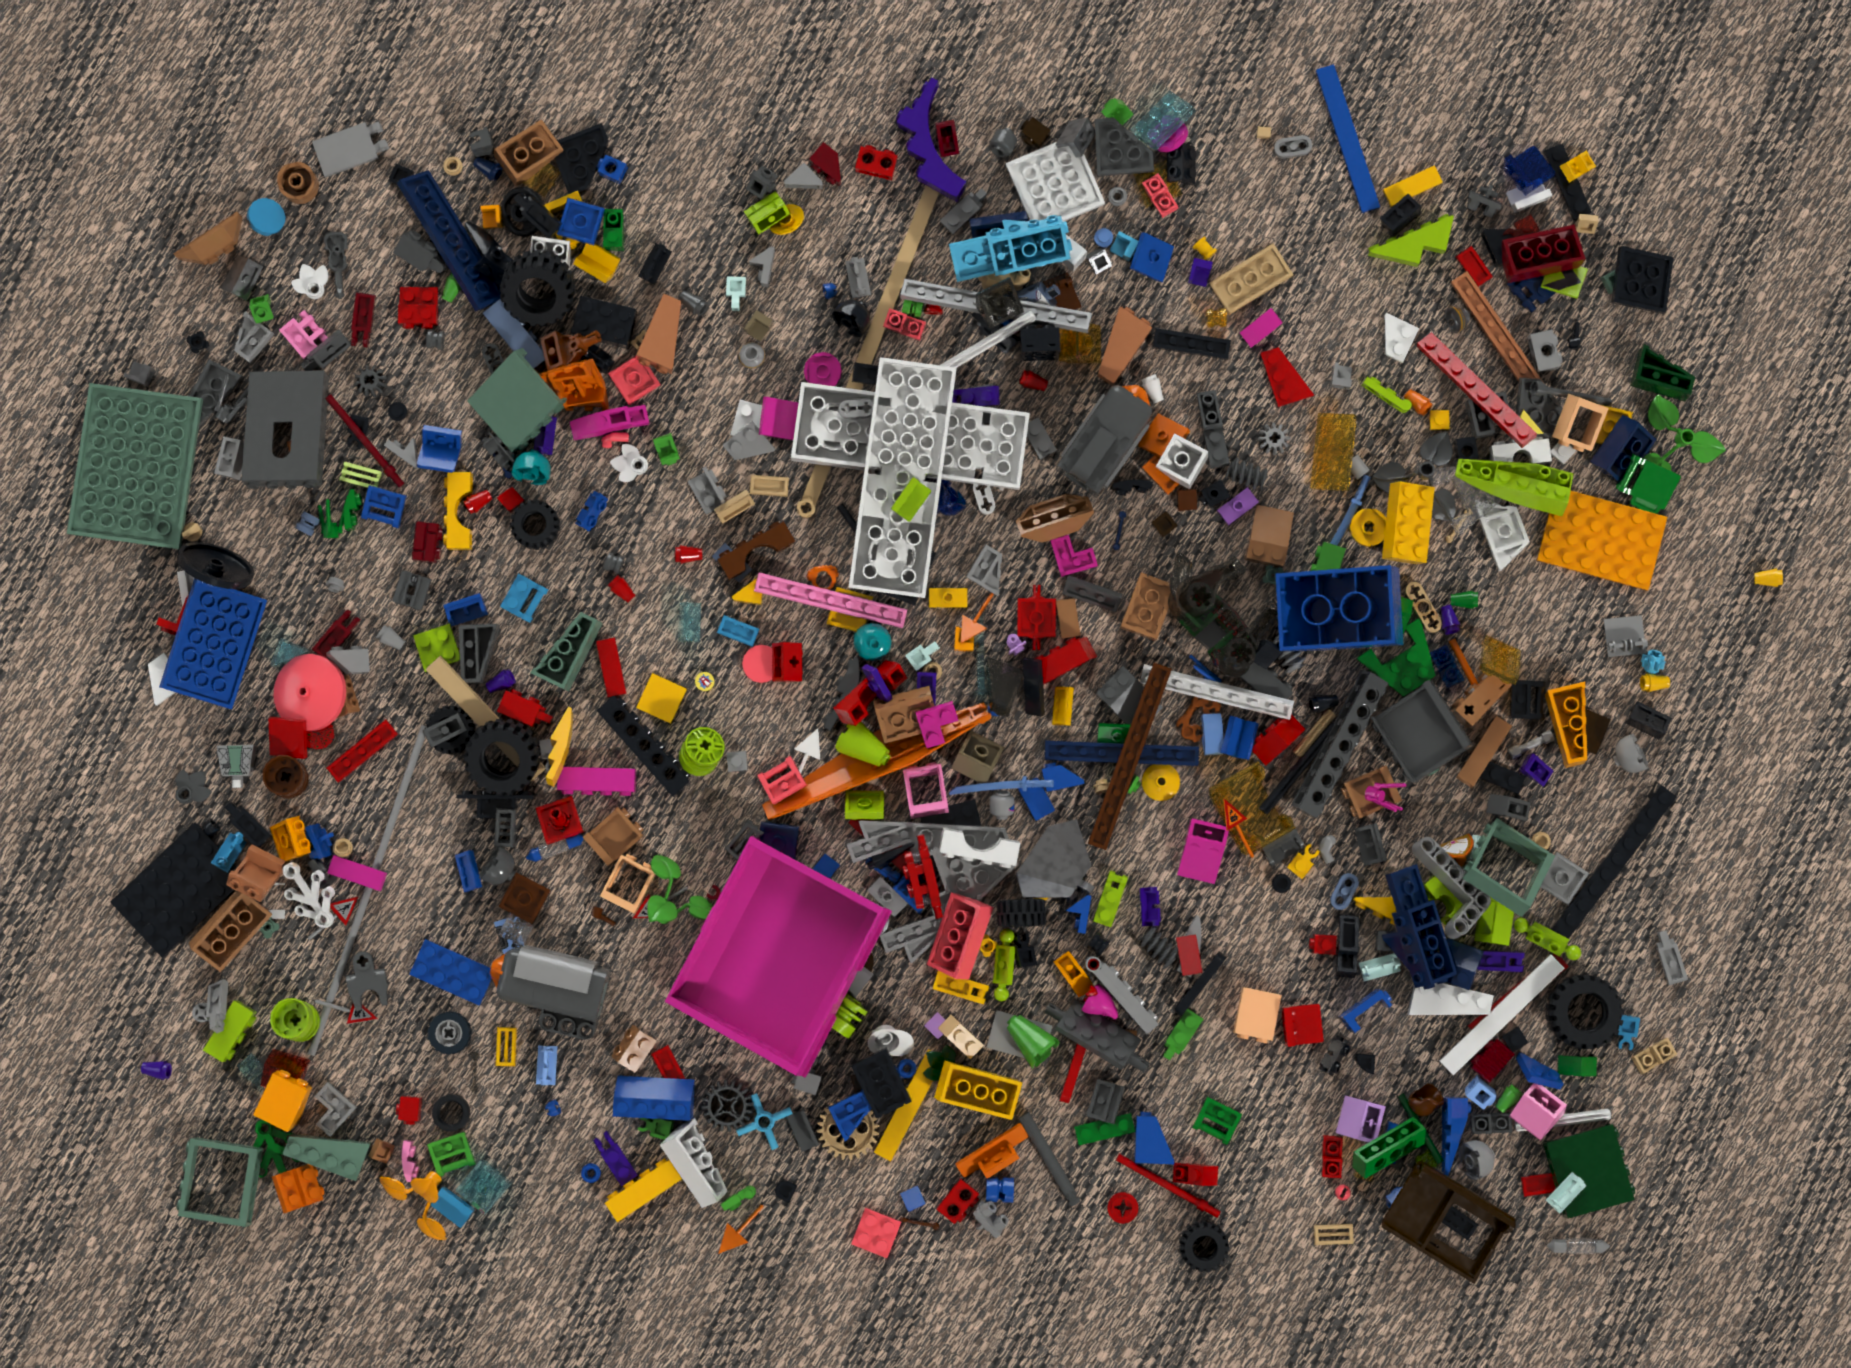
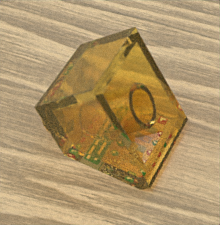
M1090 324L1088 333L1059 328V362L1070 364L1101 363V325Z

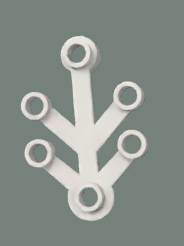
M294 862L283 867L284 876L288 879H294L303 894L297 893V890L293 887L288 888L284 892L287 900L301 902V904L295 907L296 915L314 919L316 925L321 928L330 927L334 922V917L330 912L331 898L335 895V890L330 886L323 889L321 892L323 897L322 906L318 902L320 882L324 880V873L317 870L311 874L312 886L310 890L300 875V866ZM305 904L311 905L314 911L309 910Z

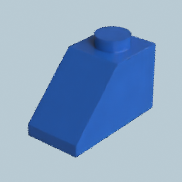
M1056 762L1046 764L1045 768L1041 770L1043 780H1054V787H1045L1046 792L1084 784L1082 778L1062 765L1056 766Z

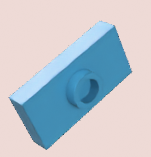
M724 615L717 633L753 647L760 629Z

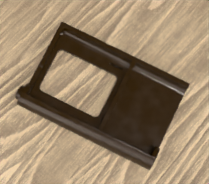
M1419 1161L1414 1166L1382 1221L1383 1229L1475 1284L1492 1253L1495 1251L1502 1236L1512 1232L1516 1226L1513 1216L1424 1161ZM1453 1204L1460 1206L1493 1228L1474 1260L1435 1237V1232Z

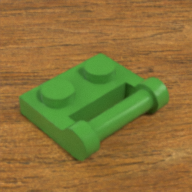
M465 1131L427 1144L436 1173L440 1177L449 1171L476 1164ZM465 1152L466 1158L443 1166L441 1165L440 1160Z

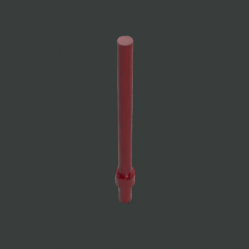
M331 394L325 398L326 401L384 469V474L390 477L398 488L405 483L395 472L396 469L393 465H389Z

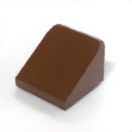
M1196 489L1177 491L1178 511L1197 510Z

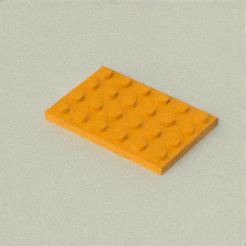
M1570 491L1569 502L1563 516L1548 514L1536 561L1648 591L1668 517Z

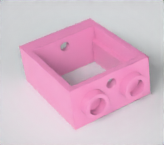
M932 762L923 767L909 766L903 770L911 819L949 813L941 764ZM938 774L942 801L913 805L909 779Z

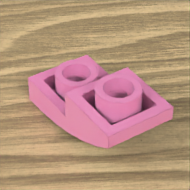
M404 1140L402 1146V1166L407 1182L417 1178L419 1173V1167L416 1166L417 1162L410 1160V1157H414L416 1146H413L414 1141Z

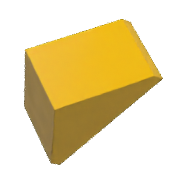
M757 578L734 594L732 599L735 602L761 605L763 594L754 592Z

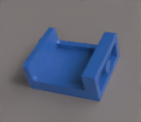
M1375 989L1339 1015V1017L1350 1032L1356 1033L1361 1029L1355 1021L1356 1017L1379 1000L1384 1007L1390 1008L1392 1006L1390 1003L1392 999L1386 991Z

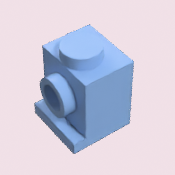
M1478 1075L1465 1088L1466 1096L1483 1110L1487 1106H1491L1496 1100L1495 1089L1480 1079Z

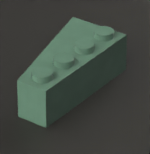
M580 612L565 630L562 637L554 643L552 649L547 655H544L541 662L530 673L569 692L603 623Z
M291 1134L282 1155L357 1181L372 1142Z

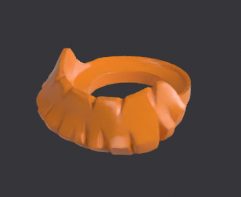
M832 565L817 566L808 571L807 579L815 587H819L816 583L818 573L826 571L832 579L830 586L823 588L831 590L835 586L836 577L839 575L837 568Z

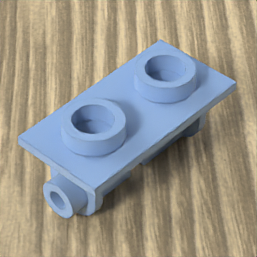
M538 1045L536 1084H556L558 1046Z

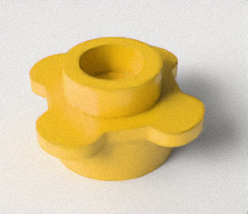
M984 934L979 950L983 953L984 957H989L998 944L990 939L988 934Z

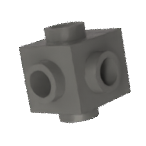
M761 166L757 171L753 170L748 178L750 181L746 190L762 199L768 193L771 194L777 186L775 181L778 176L770 169Z

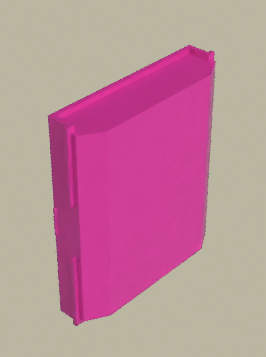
M750 836L718 900L703 923L701 932L665 1002L790 1073L806 1078L837 1019L836 1013L857 972L862 971L892 910L868 900L761 842L759 838Z

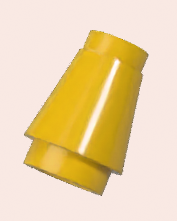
M1775 568L1754 573V582L1759 585L1778 587V585H1783V572Z
M1646 673L1640 677V688L1642 691L1652 692L1670 687V678L1668 676Z

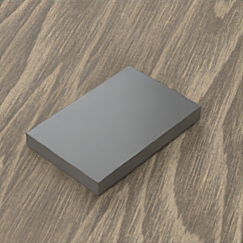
M996 1010L986 1048L1024 1058L1007 1030V1022L1014 1015ZM1028 1019L1049 1034L1051 1033L1052 1025Z

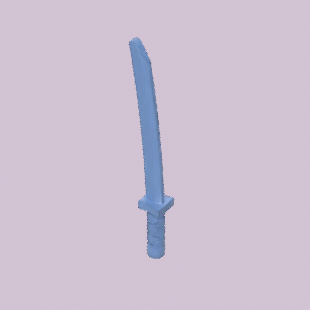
M1363 476L1354 498L1350 501L1351 505L1330 544L1336 546L1339 544L1358 506L1362 504L1360 501L1371 477Z
M1023 776L1022 780L957 786L950 790L949 794L1022 788L1023 791H1027V787H1054V780H1027V776Z

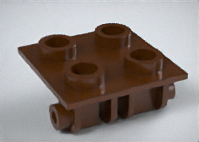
M1068 272L1042 282L1046 288L1053 284L1059 288L1060 294L1055 297L1057 301L1056 307L1072 310L1081 308L1072 284V278Z

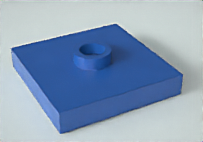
M567 198L561 218L563 224L558 229L557 235L594 246L605 209Z
M1141 233L1130 269L1155 281L1163 282L1174 246L1147 233Z

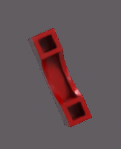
M885 660L877 667L889 691L895 690L907 679L901 665L897 662ZM867 678L833 708L842 723L856 726L868 715L867 706L877 696L869 688Z

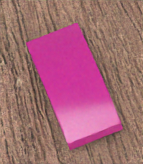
M1270 308L1240 331V334L1252 348L1283 322L1274 310Z

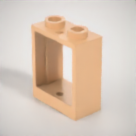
M1568 394L1552 437L1559 439L1558 444L1569 447V444H1572V449L1584 452V449L1592 451L1609 408ZM1580 406L1593 411L1581 442L1568 438Z
M627 853L626 856H620L600 897L636 914L655 874L650 864L644 862L641 865L636 862V857ZM624 862L649 874L635 904L610 892Z

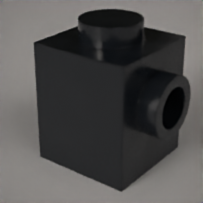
M1222 480L1200 491L1201 496H1199L1201 504L1207 506L1208 509L1230 498Z

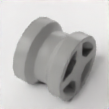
M199 1003L193 1008L192 1016L196 1021H209L206 1019L207 1003Z

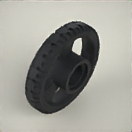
M517 187L509 191L502 200V221L512 234L521 237L531 236L537 233L539 229L521 214V206L518 203L512 205L510 202L518 193H524L527 197L532 196L543 206L545 204L541 196L533 189ZM510 215L514 221L523 222V230L518 229L511 222Z

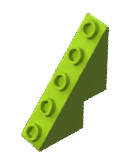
M1445 214L1439 217L1438 221L1433 224L1429 221L1421 225L1419 230L1414 231V229L1404 232V236L1398 239L1395 236L1386 240V244L1379 246V244L1373 245L1368 248V256L1418 267L1423 250L1441 254L1445 253L1454 216Z

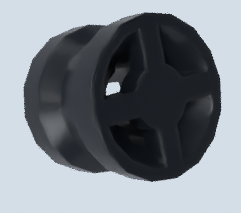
M1097 933L1087 948L1089 950L1093 949L1096 955L1100 956L1110 941L1103 939L1101 934Z

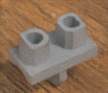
M983 1200L979 1201L976 1210L973 1212L974 1218L978 1221L975 1225L976 1229L981 1230L984 1228L995 1238L999 1237L1002 1230L1007 1226L1009 1219L1003 1214L1000 1216L995 1214L997 1208L992 1201L987 1203Z

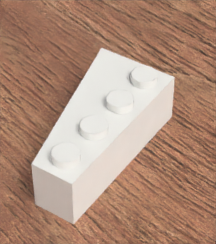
M1435 983V987L1426 990L1423 987L1415 988L1413 986L1407 1015H1490L1494 995L1466 990L1444 983Z
M693 1118L680 1124L660 1146L700 1206L704 1208L718 1202L727 1193V1189L718 1169L714 1168L712 1164L713 1157L710 1151H706L703 1144L705 1139L702 1133H698L695 1126L698 1123Z

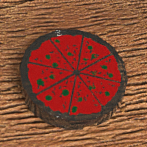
M332 722L323 729L307 731V749L312 752L329 750L337 740L338 730L336 724Z

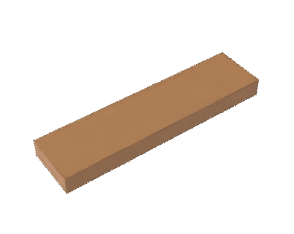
M1496 715L1456 778L1473 788L1512 728V725Z

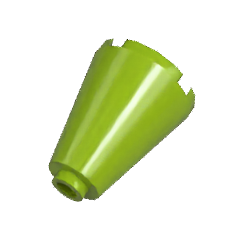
M862 722L856 726H846L848 730L845 733L842 732L835 746L836 751L878 767L888 763L891 757L889 755L890 751Z

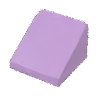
M937 1012L924 1026L939 1039L943 1033L938 1027L945 1019Z

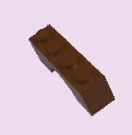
M777 521L771 524L769 530L764 533L762 530L752 535L753 539L748 542L745 540L735 545L736 549L730 552L728 549L719 554L720 558L717 559V562L728 581L745 572V559L753 549L769 547L779 553L795 543V539L784 521L782 523Z

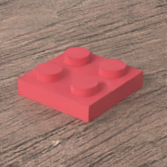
M865 1207L851 1244L888 1258L901 1221Z

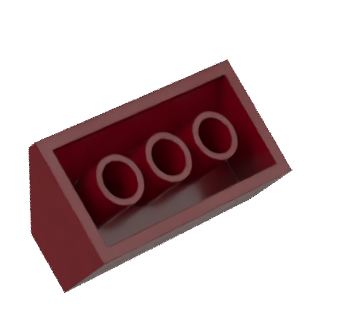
M1575 224L1502 240V266L1508 283L1580 268L1586 260Z

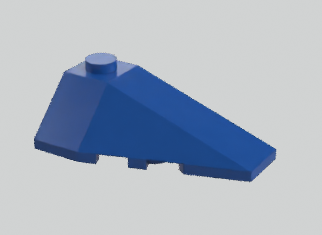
M1443 1097L1442 1158L1444 1161L1442 1162V1173L1449 1176L1468 1119V1113H1471V1102L1466 1097Z

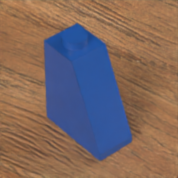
M1140 1112V1115H1136L1134 1162L1174 1165L1173 1156L1157 1117L1152 1116V1112Z

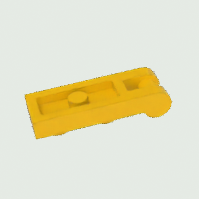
M938 971L932 989L984 1004L986 1000L984 996L986 991L989 990V986L972 980L955 979ZM973 987L979 989L977 996L971 995Z

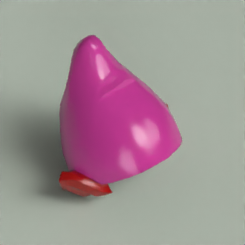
M1100 984L1090 985V991L1085 994L1087 997L1083 1000L1085 1004L1081 1010L1088 1014L1117 1019L1118 1011L1109 993Z

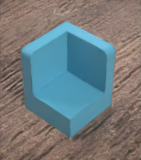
M1119 231L1110 248V252L1130 261L1137 248L1138 241Z

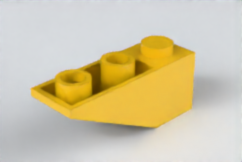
M1353 897L1352 900L1356 902L1355 906L1363 910L1369 908L1373 911L1372 915L1380 919L1386 917L1390 919L1389 923L1395 926L1392 913L1397 911L1392 897Z

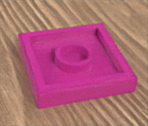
M763 397L759 435L793 441L798 402Z

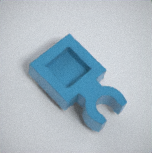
M1622 1015L1621 1020L1624 1021L1622 1026L1619 1025L1618 1035H1622L1618 1041V1047L1622 1049V1044L1628 1042L1629 1050H1632L1634 1045L1631 1038H1637L1640 1018Z

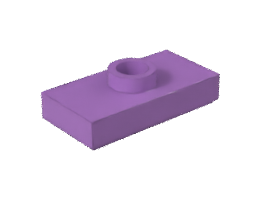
M1247 487L1220 507L1217 512L1229 526L1258 504L1259 501Z

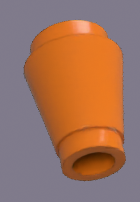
M1412 389L1404 396L1405 399L1411 401L1412 408L1416 413L1422 416L1433 405L1430 399Z

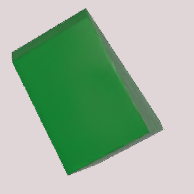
M1558 1055L1559 1075L1596 1076L1597 1057Z

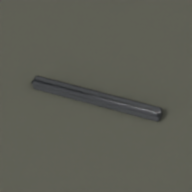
M1330 722L1261 804L1259 809L1264 814L1270 813L1314 760L1327 735L1332 730L1333 722Z

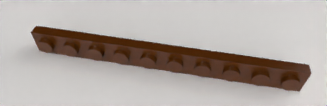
M1154 662L1152 664L1089 837L1088 844L1104 850L1107 849L1169 679L1171 668Z

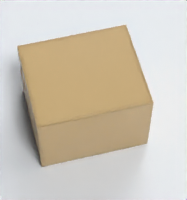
M1258 126L1256 138L1270 139L1271 127Z

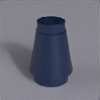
M477 157L473 163V166L489 180H498L503 171L499 163Z

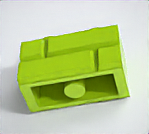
M775 191L744 211V214L759 235L789 216L790 212Z

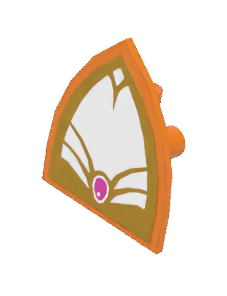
M1466 834L1440 844V846L1452 858H1455L1460 866H1464L1466 856L1471 852L1474 841L1470 834Z

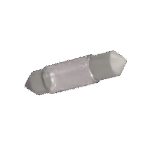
M1566 1238L1553 1239L1547 1247L1553 1253L1595 1254L1605 1252L1610 1245L1602 1239Z

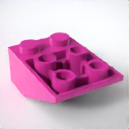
M1193 818L1190 819L1177 873L1178 876L1215 884L1229 830L1226 831V826Z

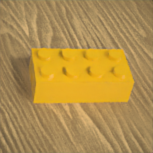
M1401 481L1390 483L1382 559L1410 564L1427 563L1435 487Z
M944 1060L934 1098L940 1102L1012 1120L1023 1082Z

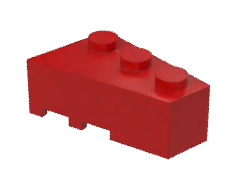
M1073 637L1066 641V646L1062 648L1057 646L1049 650L1050 654L1048 656L1040 655L1035 658L1042 660L1043 685L1097 657L1087 637L1080 639Z

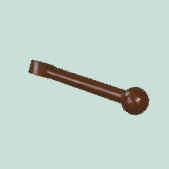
M900 1217L899 1220L901 1222L932 1227L934 1230L940 1228L938 1223L932 1224Z

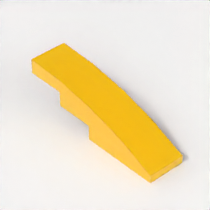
M569 706L550 738L553 749L548 756L551 768L546 775V781L548 785L553 787L563 770L572 737L573 712Z

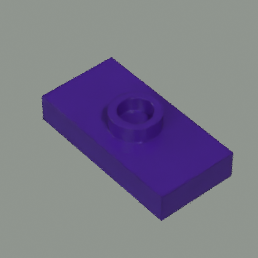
M867 664L864 665L861 669L869 681V688L875 692L877 698L889 702L892 699V695L878 669Z

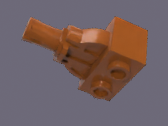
M595 330L586 336H582L579 333L572 336L554 331L540 338L547 371L579 362L581 357L587 354L588 347L601 342L600 333Z

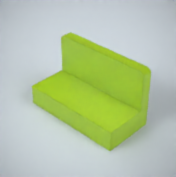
M913 477L891 507V510L910 522L931 493V490Z

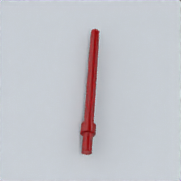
M1121 1154L1117 1156L1116 1161L1196 1206V1209L1202 1212L1206 1211L1216 1218L1220 1215L1221 1211L1209 1205L1208 1201L1202 1198L1198 1199Z

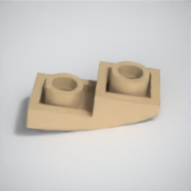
M1667 1037L1631 1058L1640 1074H1644L1676 1056L1677 1053Z

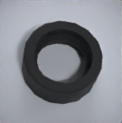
M448 1094L439 1098L432 1109L434 1123L444 1131L461 1129L470 1117L468 1102L456 1094ZM454 1101L462 1108L461 1120L455 1124H447L440 1117V1109L446 1102Z

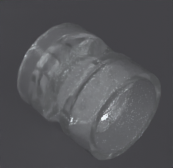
M510 913L498 935L507 940L511 938L514 944L523 947L534 926L526 921L520 922L519 917Z

